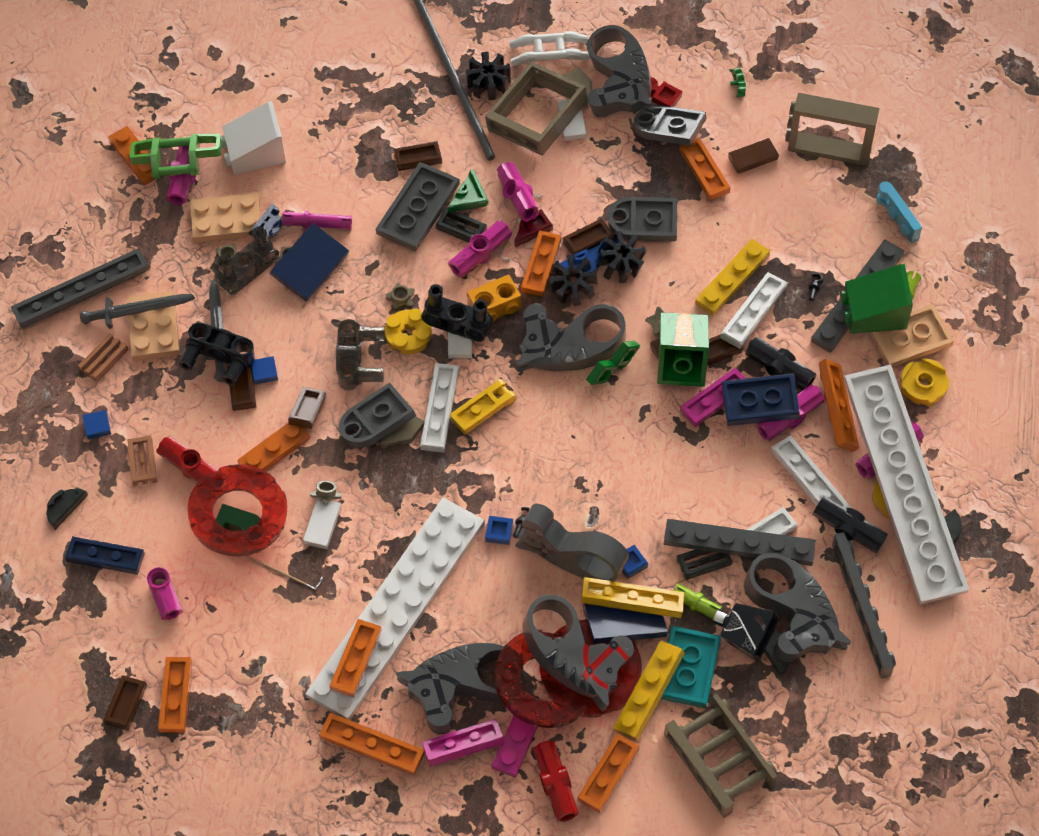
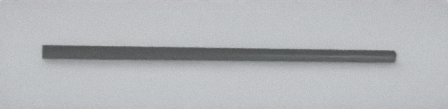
M413 0L487 160L491 161L495 158V154L423 0Z

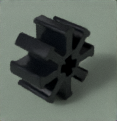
M482 52V63L475 60L474 57L469 60V69H466L468 89L473 87V95L478 99L485 90H488V100H496V89L504 94L508 89V83H511V67L509 63L504 65L503 55L498 53L493 62H489V52Z
M616 231L611 240L608 236L603 239L598 249L599 255L596 260V267L608 265L603 276L610 280L616 270L620 278L619 283H626L630 274L635 278L644 264L642 259L646 254V249L644 246L642 248H634L638 237L634 234H631L626 244L623 242V232Z
M570 254L566 256L570 268L566 269L560 265L559 261L554 263V273L560 276H550V284L552 290L560 288V290L556 291L560 302L564 303L566 297L571 292L573 293V305L579 306L581 305V300L578 292H583L589 299H592L595 295L593 286L588 284H598L596 270L587 272L591 270V263L586 257H583V261L576 268L575 255ZM572 277L577 278L576 283H571Z

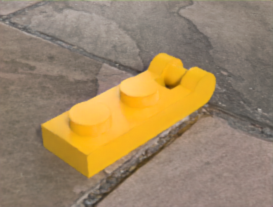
M499 379L450 414V419L466 435L506 405L513 404L517 399V395L513 391H509L506 388V383ZM500 394L501 397L497 399L495 395Z

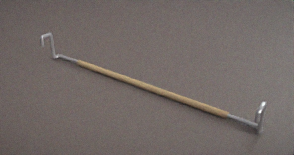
M533 193V195L537 196L538 198L542 197L541 194L536 195ZM518 216V218H517V220H516V222H515V224H514V226H513V228H512V230H511L512 233H513V231H514V229H515V227H516V225H517V223H518V221H519V219H520V216ZM508 239L506 240L498 258H502L505 261L510 262V258L507 257V259L501 257V254L509 241Z
M246 539L243 541L244 544L242 545V547H241V548L239 549V551H238L240 554H242V555L248 557L249 559L254 560V561H256V562H258V563H260V564H262V565H264V566H266V567H268V568H270V569H272V570H274V571H276V572H278V573H280V574H283V575H285V576H287V577H289V578H291V579H293V580H295V581H297V582H299V583H301V584H303V585H305V586L311 587V588H313V589H315V590H317V587H318V586L320 585V583L323 581V576H322V577L320 578L321 581H320L319 584L316 586V588H314V587L308 585L307 583H305V582H303V581H301V580H299V579H297V578H294V577H292V576H290V575H288V574H286V573H284V572H282V571H280V570H278V569H276V568H274V567H272V566H270V565H268V564H265V563H263V562H261V561H259V560H257V559H255V558H253V557H251V556H248V555H246V554L240 552V550H241V549L243 548V546L246 544Z

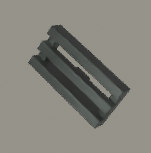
M445 208L436 223L437 230L468 243L472 236L482 234L487 229V224L456 211L448 212V208ZM446 217L452 218V219L457 220V221H459V222L452 221V220H450V219H447ZM465 224H466V225H469V226H471V227H474V228H476V229H478V230L476 231V230H474V229H472V228H469V227L465 226Z
M692 550L677 555L676 558L680 564L681 571L684 573L685 580L732 565V559L729 554L717 553L685 563L687 560L711 553L702 550Z

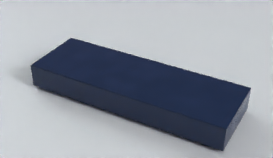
M72 536L65 559L66 562L138 575L145 552L144 549Z

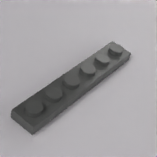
M884 239L856 278L896 266L902 258L904 250ZM840 299L811 337L812 343L829 353L834 350L849 329V325L844 323L846 307L841 305Z
M138 248L11 306V309L21 329L149 271V267Z
M667 519L663 545L757 558L766 553H777L794 560L800 565L812 566L816 540Z
M844 532L835 534L832 547L881 679L891 677L896 666L895 657L892 652L888 651L886 633L884 629H880L877 622L879 621L878 611L875 606H871L869 587L867 584H863L861 566L859 562H855L853 557V544L851 540H847Z

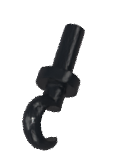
M819 273L812 274V277H818L820 280H813L809 284V301L815 300L816 292H819L820 284L824 281L823 276Z
M525 506L521 508V511H529L530 508ZM521 515V517L516 519V529L513 533L514 538H518L526 515Z

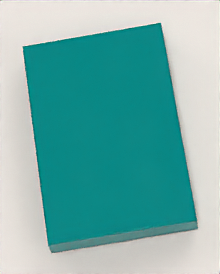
M671 626L668 644L683 649L685 654L661 697L662 700L704 709L707 708L721 636Z

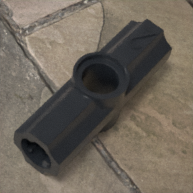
M759 337L754 338L746 349L745 355L763 365L770 376L794 373L796 387L802 391L810 386L816 378L817 374L797 362L795 356L789 350L784 348L778 350Z
M824 495L812 513L813 516L832 526L837 534L844 532L847 540H855L875 553L879 551L888 535L867 522L865 516L853 508H844Z

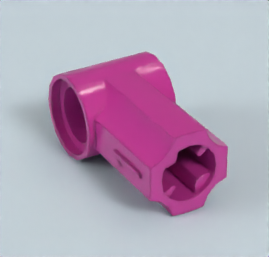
M161 567L150 570L147 575V582L161 619L171 620L178 617L183 611L168 571ZM158 579L165 580L162 585H154V582Z

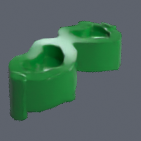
M740 68L729 69L734 81H730V85H737L736 98L744 97L746 95V82Z

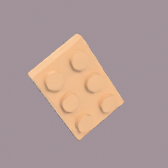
M259 193L190 200L194 243L250 237L251 235L248 233L261 218Z
M174 291L130 296L127 297V303L175 294ZM176 306L128 315L133 361L180 355Z
M934 304L911 311L907 329L869 332L884 362L892 367L952 347L954 344V340Z

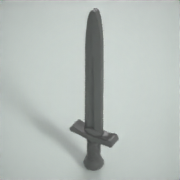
M212 280L209 291L211 326L223 329L219 289L216 281ZM203 355V360H214L211 357ZM215 360L216 372L214 379L218 382H224L225 362Z
M178 294L113 306L111 298L106 297L105 309L92 312L82 311L80 320L83 324H88L91 321L105 319L106 326L111 329L113 328V318L180 305L194 300L195 296L193 294Z

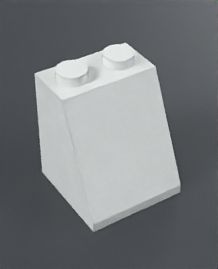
M272 101L266 102L222 126L224 134L221 136L222 149L227 148L228 153H225L224 156L227 167L232 166L234 175L286 163L282 136Z

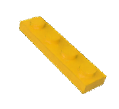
M751 238L695 299V304L714 316L770 256V250Z
M584 577L581 603L676 618L682 617L684 592Z
M663 641L659 642L613 727L615 732L636 741L639 740L685 654L683 649Z

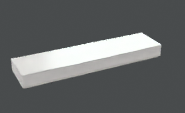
M767 272L721 332L720 338L741 349L785 291L788 282Z
M435 363L420 450L442 453L445 451L450 414L452 413L459 374V366Z
M791 435L771 447L772 454L816 506L824 495L844 508L851 507Z

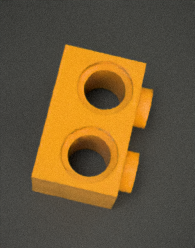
M509 274L467 291L468 306L473 307L474 302L479 299L486 301L488 304L487 313L492 316L493 321L503 315L513 314L522 308L521 294Z

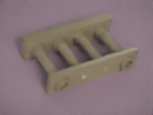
M716 693L712 696L711 701L713 709L685 726H678L672 720L665 725L664 735L724 818L732 813L734 798L764 779L770 788L773 787L777 779V770L772 762L764 759L734 718L729 703L725 699L721 700ZM720 717L728 729L703 745L693 747L688 740L689 735ZM732 738H735L743 750L716 767L708 768L703 761L704 756ZM750 759L758 771L733 787L723 789L718 782L719 777L745 760Z

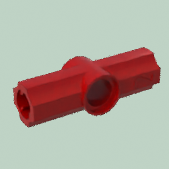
M170 435L164 437L159 443L156 450L157 454L180 469L186 478L194 479L212 493L219 491L223 486L226 474L201 458L198 451L187 448ZM190 462H196L194 466H186Z
M548 740L540 742L533 747V752L541 772L540 779L545 795L549 796L557 822L572 820L579 815V811L571 791L572 785L568 771L562 765L555 742Z

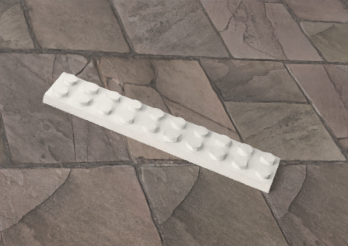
M887 365L845 375L843 380L919 604L968 593L969 587L892 366Z
M442 498L358 618L382 626V632L355 697L332 691L329 686L356 622L305 693L306 698L335 715L351 720L485 525V520Z

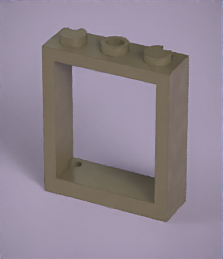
M530 62L485 115L488 131L543 156L587 103L586 86L579 84L577 81L570 80L560 73L548 70L545 66L542 67ZM535 83L570 99L541 134L506 118Z
M798 92L796 102L791 101L789 110L790 115L785 141L789 142L788 151L868 166L880 108ZM800 117L866 128L863 144L798 132Z

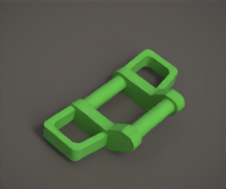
M191 134L190 137L161 139L158 137L136 141L131 144L130 160L132 165L151 163L153 179H161V176L181 174L199 175L198 158L220 156L222 140L220 134ZM201 143H216L214 147L200 148ZM189 146L190 165L161 167L162 148ZM151 149V153L136 155L138 151Z

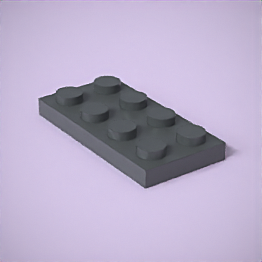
M419 162L376 227V234L417 251L460 185V179Z

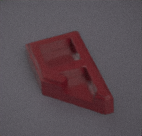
M542 209L538 210L539 215L535 219L528 222L521 220L517 236L514 240L515 247L537 238L539 230L545 232L553 230L552 223Z

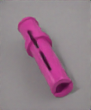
M305 210L304 213L283 211V226H303V229H308L314 223L319 228L352 230V215L315 214Z

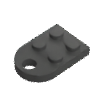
M655 105L653 106L654 112L642 109L634 117L635 132L644 139L691 146L707 117L704 111Z
M621 198L613 203L609 209V228L613 233L622 231V238L625 240H629L631 234H634L638 237V240L677 241V198ZM622 215L625 217V220L616 221L614 217Z
M388 383L346 411L340 419L339 432L344 442L349 446L364 448L377 443L416 417V414L392 384ZM358 429L357 433L348 435L350 431Z

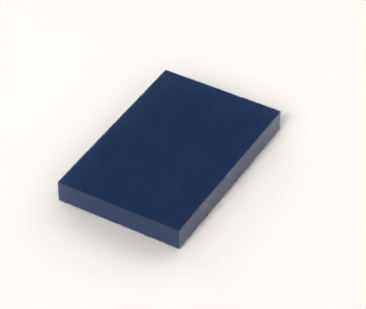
M312 223L272 268L270 275L307 302L348 255L349 250Z
M794 373L722 381L727 426L800 418Z
M582 603L593 644L610 643L614 637L619 635L626 636L630 640L667 637L668 630L663 615Z

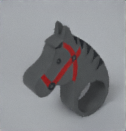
M544 595L537 598L529 607L522 623L524 638L532 656L552 677L569 689L592 698L602 711H605L609 705V695L618 686L616 684L617 672L627 664L634 652L633 643L628 637L619 635L614 637L608 645L596 644L588 646L584 641L576 610L569 601L557 595ZM539 610H552L558 613L566 622L567 634L563 638H554V640L541 634L533 623V614Z

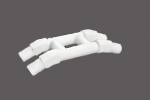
M573 31L520 36L509 41L510 48L515 49L534 44V51L525 52L520 56L511 58L512 66L515 67L534 61L557 59L589 61L590 56L588 52L574 48L565 50L564 41L586 44L588 36ZM556 42V51L543 52L542 43Z

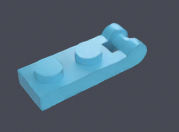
M882 182L878 189L877 203L886 207L889 217L896 221L904 237H907L911 243L918 241L922 231L921 224L893 185L889 182Z

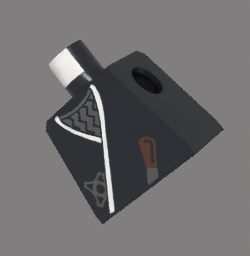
M736 603L730 614L718 610L714 616L713 623L723 627L721 637L728 644L753 660L760 662L779 618L771 610Z

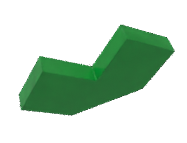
M635 340L623 341L611 360L597 362L586 380L591 385L606 383L611 379V374L618 367L623 369L629 364L640 348V345Z

